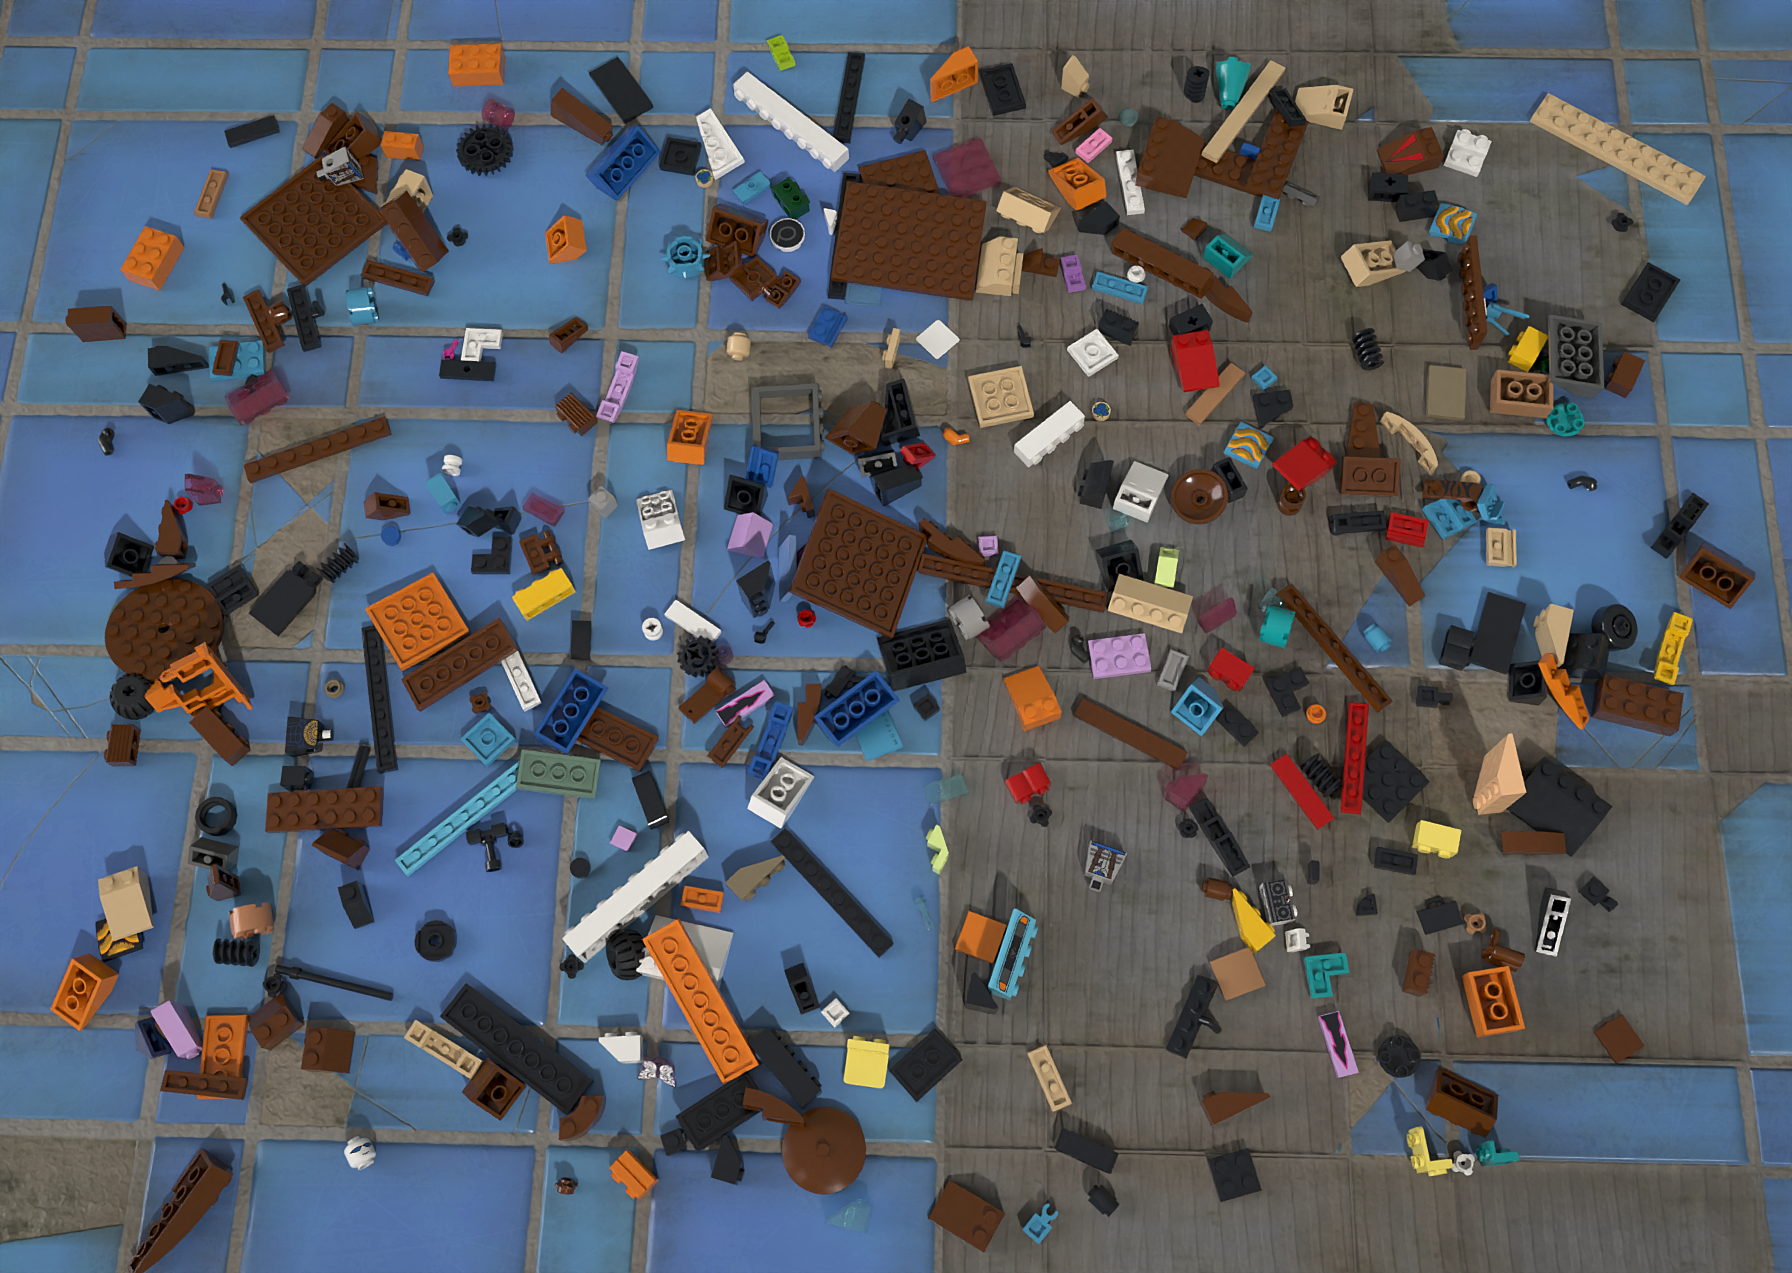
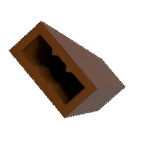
M561 88L552 99L551 116L601 146L605 141H610L613 136V125L565 89Z

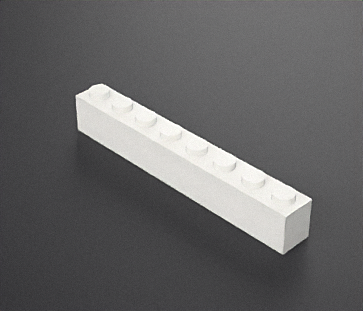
M746 72L733 84L734 95L739 101L745 102L751 110H755L764 120L771 122L773 127L777 130L780 129L788 139H793L801 149H806L814 159L820 160L827 169L836 172L849 159L847 147L749 72Z

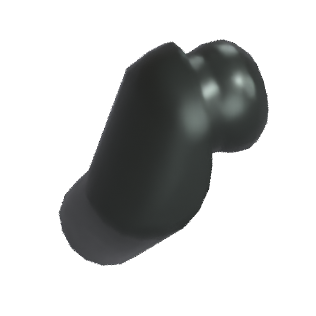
M105 428L98 438V443L106 456L113 453L110 444L114 438V431L111 428Z
M1076 635L1071 640V652L1085 664L1090 656L1083 651L1084 637Z

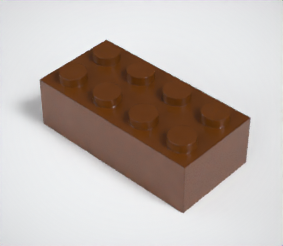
M1605 674L1604 679L1596 681L1591 718L1670 737L1679 730L1684 693Z

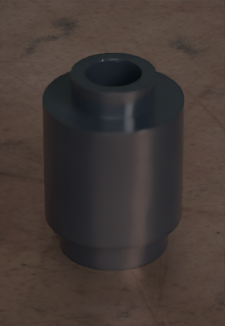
M1102 1184L1099 1187L1095 1185L1088 1193L1090 1196L1088 1201L1101 1214H1106L1108 1217L1120 1205L1116 1201L1117 1198Z

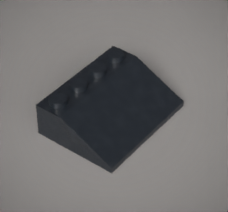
M951 619L896 632L891 639L885 636L877 637L887 678L893 692L967 673L964 654Z
M1544 756L1524 779L1526 793L1506 809L1537 832L1564 833L1566 854L1572 857L1601 823L1612 806Z

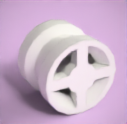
M454 455L444 456L443 461L445 465L442 466L441 471L450 476L460 475L461 470L459 467L462 465L463 460Z
M648 618L643 622L642 630L647 639L654 641L662 636L663 628L659 620Z

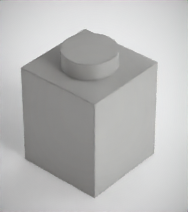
M1408 241L1393 253L1396 268L1411 272L1425 260L1421 245Z
M602 486L588 498L592 508L605 519L618 507L615 497Z

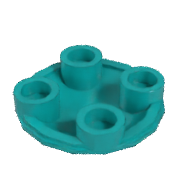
M1575 403L1553 406V410L1546 418L1550 430L1563 437L1578 434L1585 424L1584 416Z

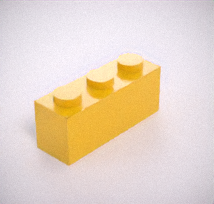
M562 568L551 571L543 579L535 580L526 589H520L512 596V599L526 621L576 591Z

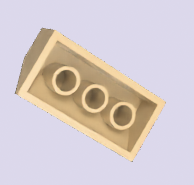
M1119 574L1108 611L1182 633L1193 596Z

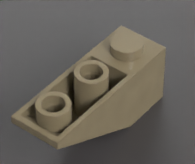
M782 855L740 868L725 884L742 903L746 900L749 902L756 896V891L761 886L765 887L771 881L770 877L775 872L778 874L785 868L786 858Z

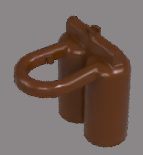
M1496 928L1491 934L1489 947L1483 949L1481 958L1486 959L1487 963L1497 967L1509 966L1510 971L1516 972L1518 967L1522 966L1525 954L1498 945L1500 929Z

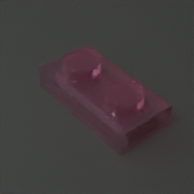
M534 493L530 495L522 507L525 512L554 527L565 513L564 509Z

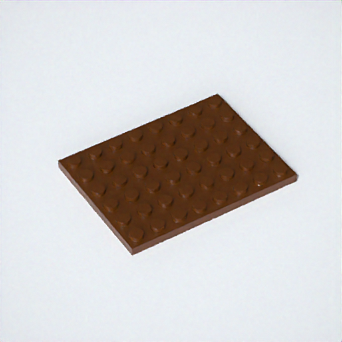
M847 181L831 281L972 301L987 201Z

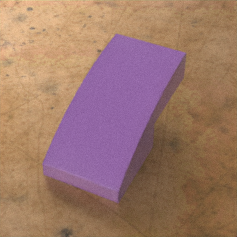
M1078 254L1061 257L1060 262L1068 293L1086 290V283Z

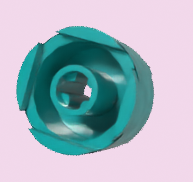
M1268 605L1259 641L1285 649L1295 611Z

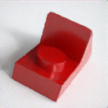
M925 442L905 445L900 450L904 455L903 461L906 465L913 464L915 469H920L936 456Z

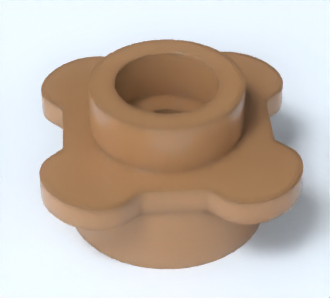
M1482 913L1465 915L1464 920L1467 922L1466 931L1469 934L1486 932L1485 916Z

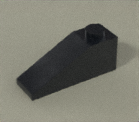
M168 346L148 348V368L155 376L209 368V364L202 356Z
M1547 887L1544 889L1535 951L1538 953L1557 956L1571 903V897L1566 891Z

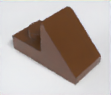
M1043 248L1026 253L1022 271L1057 277L1060 258L1044 256Z
M803 476L800 477L787 498L788 505L800 503L802 512H806L807 517L811 518L815 517L805 477Z

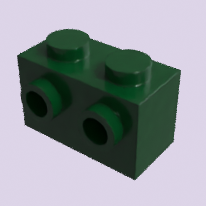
M790 177L772 187L774 199L789 218L796 220L810 211L808 196L801 193L798 183L796 181L793 182Z

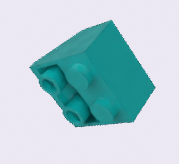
M1221 234L1217 235L1205 247L1203 259L1231 279L1254 254L1229 235Z

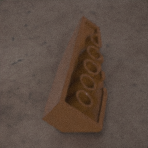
M200 1149L173 1187L172 1191L175 1193L169 1203L165 1202L161 1210L163 1213L158 1222H153L151 1225L148 1240L142 1241L127 1267L129 1273H144L171 1251L194 1228L209 1208L216 1203L223 1188L227 1187L231 1182L233 1173L227 1165L207 1150Z

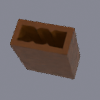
M112 306L68 309V315L65 318L66 325L82 342L126 339L127 323Z

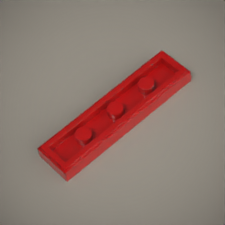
M1288 754L1270 764L1272 770L1317 830L1334 820L1333 815Z

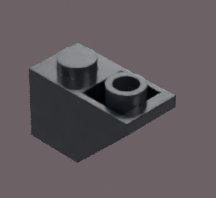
M1108 202L1097 205L1092 212L1084 214L1079 219L1078 231L1081 233L1106 235L1119 225L1120 215Z
M468 506L456 525L467 534L480 537L499 525L501 521L495 517L496 513L488 508L484 510L479 506L476 508Z

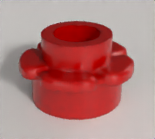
M183 496L178 497L174 501V509L179 514H186V512L192 510V500Z
M803 610L798 615V624L801 627L810 628L816 622V616L811 610Z

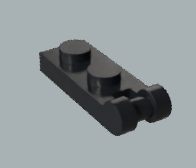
M1383 510L1341 513L1330 516V523H1333L1332 535L1335 536L1346 533L1385 531L1386 529ZM1345 521L1346 525L1341 526L1340 522Z

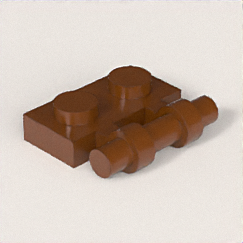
M549 530L543 532L544 538L541 540L535 534L519 541L533 576L551 569L550 561H554L556 566L563 564L562 554L560 550H557L556 540ZM548 546L550 553L545 554L543 547Z

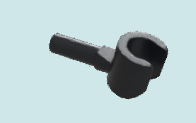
M223 283L224 294L221 296L222 302L227 305L226 300L230 298L231 302L234 303V298L229 294L226 284Z
M1018 325L1017 329L1021 338V347L1031 348V337H1025L1021 325Z
M771 621L763 630V633L756 631L754 642L764 644L767 634L775 622Z

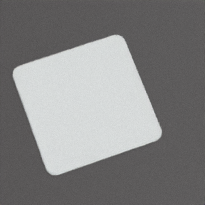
M940 320L935 321L916 338L936 359H939L960 340Z

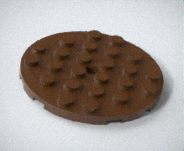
M166 579L144 585L123 598L111 613L105 629L106 650L114 664L126 674L136 673V676L141 674L144 676L143 679L147 678L153 682L155 680L162 682L159 677L164 671L171 668L170 664L196 652L195 647L206 642L214 653L216 652L224 633V616L220 606L215 601V597L206 588L197 583L182 579ZM166 626L169 627L167 632L160 633L159 630Z

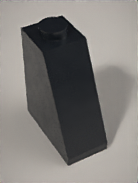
M913 464L876 475L873 477L874 493L884 507L921 487L922 473L918 468L915 469Z

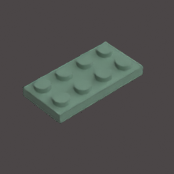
M522 749L516 789L595 799L601 760Z

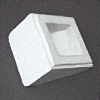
M824 208L829 234L832 235L837 224V212Z

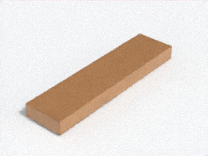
M1230 363L1218 376L1220 386L1208 388L1189 408L1185 416L1200 426L1242 380L1246 373L1233 363Z

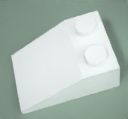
M781 757L753 793L748 809L777 827L782 828L813 781L814 776Z

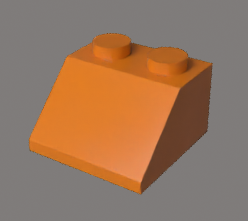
M564 215L545 232L548 259L551 264L576 260L587 251L582 220Z

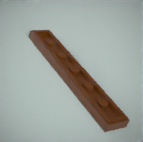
M1082 698L1074 713V717L1176 770H1179L1188 753Z

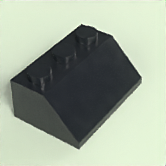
M769 560L736 580L741 600L753 618L763 616L771 606L776 583Z

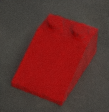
M1204 330L1172 336L1170 350L1183 392L1219 387L1220 382L1209 331Z
M1310 436L1290 449L1272 465L1299 491L1324 478L1337 461L1330 452L1320 445L1318 440Z

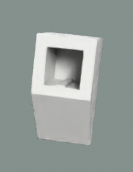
M626 1032L625 1036H617V1033H606L605 1037H599V1042L622 1064L643 1063V1037L638 1035V1032Z

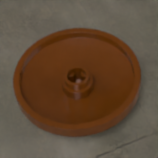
M819 1107L808 1110L801 1114L805 1120L804 1127L790 1125L785 1134L782 1145L784 1166L791 1179L804 1190L822 1195L837 1193L850 1186L863 1169L866 1159L864 1135L856 1121L841 1110L831 1107Z

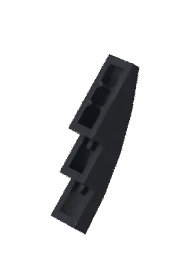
M1692 493L1650 548L1667 559L1696 523L1709 503L1695 493Z
M1204 798L1189 807L1206 838L1232 877L1251 867L1232 832L1228 831L1208 798Z

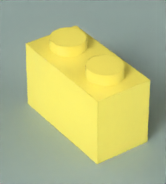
M1421 820L1416 824L1412 847L1417 848L1422 853H1437L1441 858L1453 857L1458 853L1461 830Z

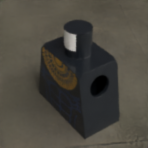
M287 717L285 753L290 757L321 752L323 750V741H333L334 739L333 730H324V725L319 720Z

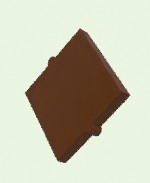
M1623 1014L1611 1021H1606L1605 1025L1594 1031V1034L1615 1064L1627 1057H1632L1634 1052L1645 1046Z

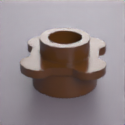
M482 692L478 696L470 697L469 701L472 703L473 713L478 714L491 708V704L487 699V693Z
M563 1177L555 1183L558 1193L571 1195L574 1193L575 1188L578 1187V1183L574 1182L572 1178Z

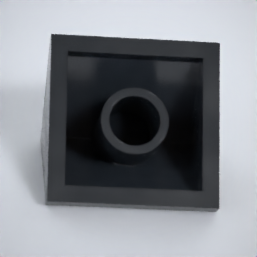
M730 474L724 510L741 515L755 513L761 516L768 497L766 484Z
M1540 660L1510 664V702L1538 706L1547 698L1548 685L1538 664Z
M976 972L971 975L965 1009L994 1015L998 1011V1006Z

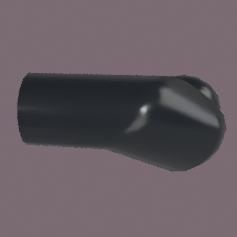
M1579 476L1567 481L1570 489L1581 485L1587 486L1588 491L1597 489V480L1592 477Z

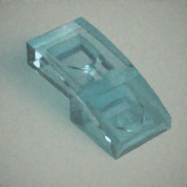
M962 774L923 786L929 805L969 794Z

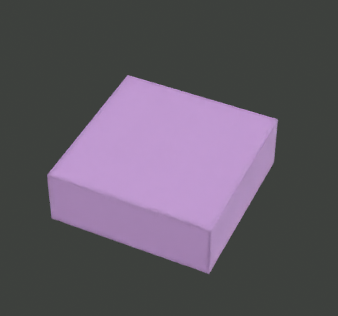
M997 536L978 537L979 552L983 556L999 555Z
M619 825L610 844L629 852L637 837V833Z

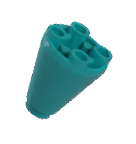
M1229 57L1228 60L1217 62L1216 64L1219 98L1222 104L1221 107L1225 110H1233L1238 104L1251 71L1250 63L1238 61L1236 57Z

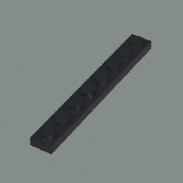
M786 828L771 840L775 848L878 958L894 945Z

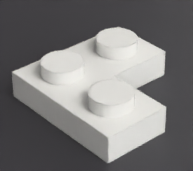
M466 328L461 361H481L483 348L501 349L502 330Z

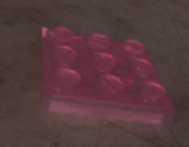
M981 138L933 155V161L950 196L962 198L1001 184V178Z

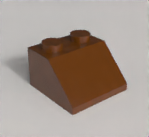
M329 829L311 845L323 854L356 870H359L370 850L365 846V841L357 837L353 840L348 837L349 834L341 829H338L337 832Z
M283 992L247 1018L251 1033L261 1048L272 1050L305 1025Z
M307 1027L301 1069L308 1072L349 1074L355 1032Z
M487 1058L463 1089L462 1093L471 1102L501 1121L526 1088V1085L503 1067Z

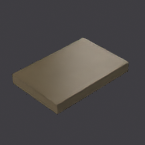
M1429 365L1426 417L1458 421L1465 419L1467 369Z

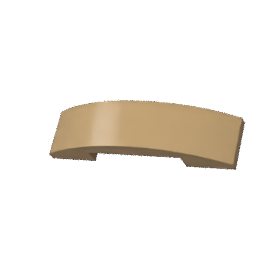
M1390 412L1384 413L1380 421L1392 435L1399 431L1421 454L1418 462L1430 475L1434 473L1438 466V461L1426 437L1404 418Z
M417 1020L414 1021L404 1037L470 1079L473 1078L483 1062L475 1055Z

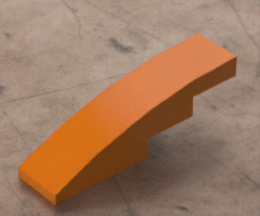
M1545 653L1538 664L1549 689L1568 717L1579 729H1584L1590 718L1579 685L1571 686L1566 669H1558L1553 653Z

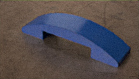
M775 701L768 718L769 722L747 774L764 780L771 771L785 738L794 707Z

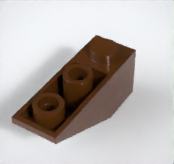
M165 500L164 507L161 510L162 520L158 527L159 537L155 543V550L162 558L171 556L175 559H186L188 539L178 513L174 509V505Z

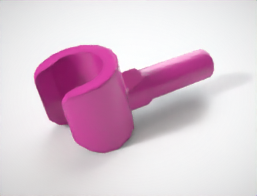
M457 339L454 340L449 349L443 351V360L446 358L454 360V351L459 342Z

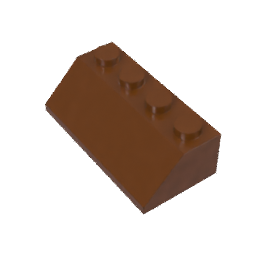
M407 190L377 209V212L419 271H426L449 252Z

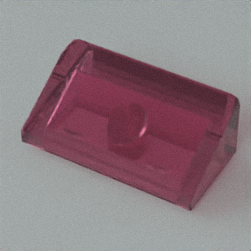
M1230 597L1200 616L1198 624L1205 633L1212 631L1237 615L1234 599Z

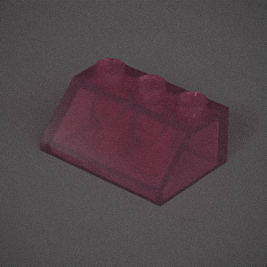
M273 370L224 396L229 409L240 425L253 422L255 417L269 413L271 408L285 404L290 398ZM252 387L255 390V392L253 393L250 391V388Z
M1017 600L989 621L990 627L976 637L993 657L1002 662L1010 658L1019 648L1024 647L1033 637L1038 636L1046 626L1036 609Z

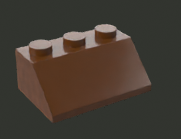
M720 203L712 208L706 241L722 247L738 241L741 244V253L754 258L765 238L769 220Z
M1703 542L1691 557L1679 578L1731 609L1755 580L1756 572L1708 543Z
M1439 1067L1427 1095L1425 1110L1450 1121L1454 1125H1459L1475 1135L1486 1138L1497 1121L1498 1095Z

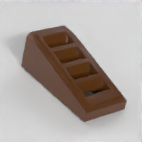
M575 317L549 335V342L557 351L563 353L588 330V326Z

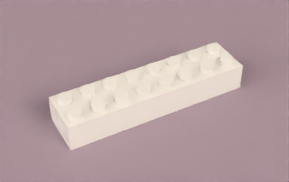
M689 831L686 834L681 833L675 839L676 842L673 845L663 848L659 853L660 856L655 860H649L640 873H634L628 879L629 882L623 887L619 886L613 891V896L608 900H602L594 912L584 915L580 924L576 927L572 926L565 932V936L562 939L580 960L586 963L606 946L608 939L613 934L626 929L709 858L705 849Z

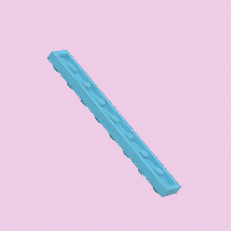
M520 761L395 859L403 872L409 877L517 790L516 782Z

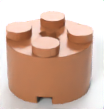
M262 903V907L250 904L234 908L233 911H228L234 939L241 938V940L253 938V934L261 933V935L273 933L274 922L271 903Z

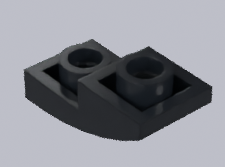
M572 620L571 659L590 660L592 621Z

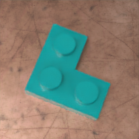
M1346 952L1303 958L1311 999L1332 997L1333 993L1329 976L1349 974Z

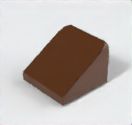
M1192 218L1181 231L1195 241L1206 230L1208 223Z

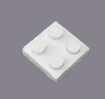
M1098 329L1067 348V351L1088 377L1117 360L1119 356Z

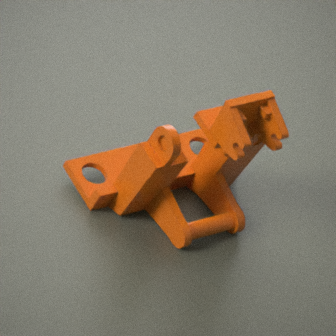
M206 642L195 647L196 652L170 664L171 668L164 671L159 679L162 682H168L178 677L184 683L212 668L214 684L200 691L195 688L181 695L173 684L164 688L159 680H155L153 685L149 684L151 687L145 694L147 701L158 713L181 706L187 714L196 717L206 707L213 709L233 697L238 703L243 702L249 710L253 708L249 695Z

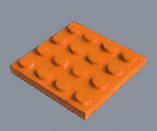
M434 573L365 608L401 671L410 668L470 635L469 629Z

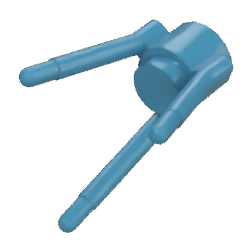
M1490 302L1486 309V321L1492 323L1506 336H1510V333L1494 320L1495 318L1499 319L1502 312L1523 319L1530 317L1528 314L1499 306L1493 302Z

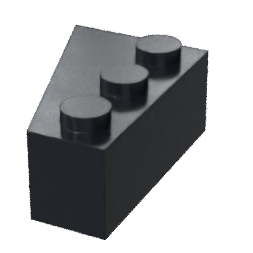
M905 379L887 383L884 404L887 411L881 434L885 446L921 436Z

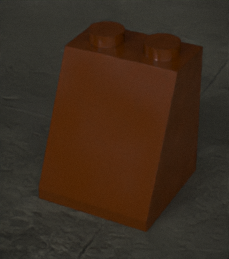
M876 401L851 407L829 431L825 439L852 455L874 450L877 447L887 409L880 406V403Z

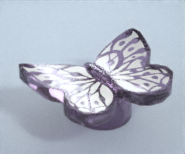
M663 1057L643 1059L641 1063L642 1068L637 1077L638 1080L657 1077L671 1087L676 1088L675 1066Z

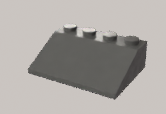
M1550 314L1548 316L1550 382L1575 396L1594 398L1604 389L1602 323Z

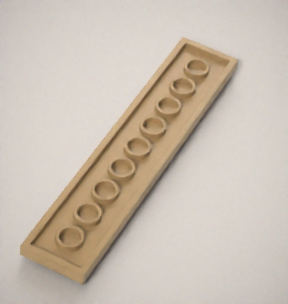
M1549 93L1529 121L1685 205L1689 204L1706 177Z

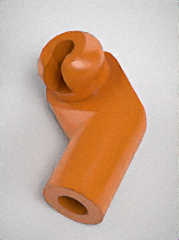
M945 428L943 431L944 439L952 445L970 442L968 433L958 435L951 428Z

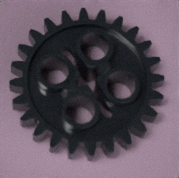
M485 124L482 125V128L476 125V130L469 128L470 133L464 132L465 138H459L461 143H457V157L461 166L465 167L466 171L470 170L471 174L477 172L478 176H480L484 172L485 176H487L488 172H491L494 175V170L501 172L500 167L506 168L505 162H511L509 157H513V143L509 134L505 133L504 129L500 130L499 126L493 129L492 124L488 128H486Z

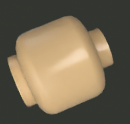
M733 333L728 338L727 354L732 356L733 360L742 361L743 358L748 357L750 354L751 340L744 333Z

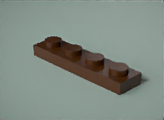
M370 260L367 261L361 273L363 279L424 296H429L435 282L431 277Z
M165 1070L160 1091L244 1100L249 1079Z

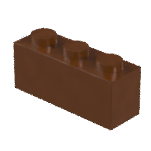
M206 707L189 723L228 764L234 766L250 751L246 746L248 742L243 736H237L234 733L236 729L229 722H223L222 718L224 716L217 709L211 710L209 707Z

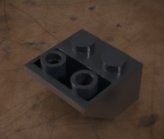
M149 384L138 401L152 418L167 424L195 414V411L190 407L191 404L183 399L184 396L177 391L170 392L161 385L154 386Z

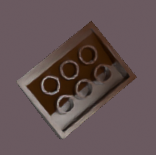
M1156 116L1137 172L1135 186L1187 199L1205 139L1174 120Z

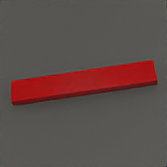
M1349 702L1341 813L1361 815L1369 703Z

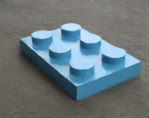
M262 340L239 343L232 376L214 375L212 373L218 346H210L209 379L214 382L247 378L251 374L254 377L266 375V349Z

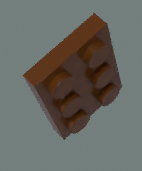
M1342 456L1340 494L1398 497L1401 459Z

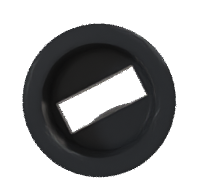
M516 830L509 833L507 840L510 847L519 848L524 844V837L520 831Z

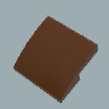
M734 241L724 248L717 245L705 252L710 254V257L705 258L707 281L725 279L743 271L741 244L738 241Z

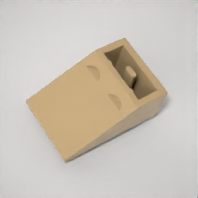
M1339 85L1299 88L1295 103L1307 121L1342 130L1354 89Z

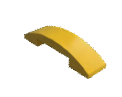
M1676 612L1672 613L1658 650L1654 667L1655 679L1670 685L1675 684L1679 670L1677 665L1685 638L1690 632L1692 618Z

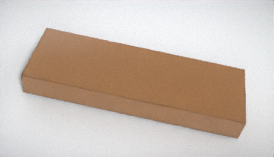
M210 169L194 210L195 216L208 219L213 218L229 176L227 172Z

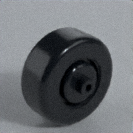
M1612 604L1599 608L1593 615L1591 623L1592 633H1603L1611 644L1610 652L1628 649L1636 641L1638 634L1637 622L1633 613L1624 605Z

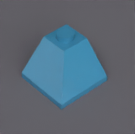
M1199 677L1189 686L1171 713L1202 737L1224 706L1215 689Z

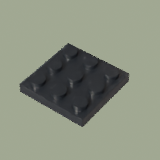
M1385 740L1365 760L1362 799L1389 823L1430 781Z

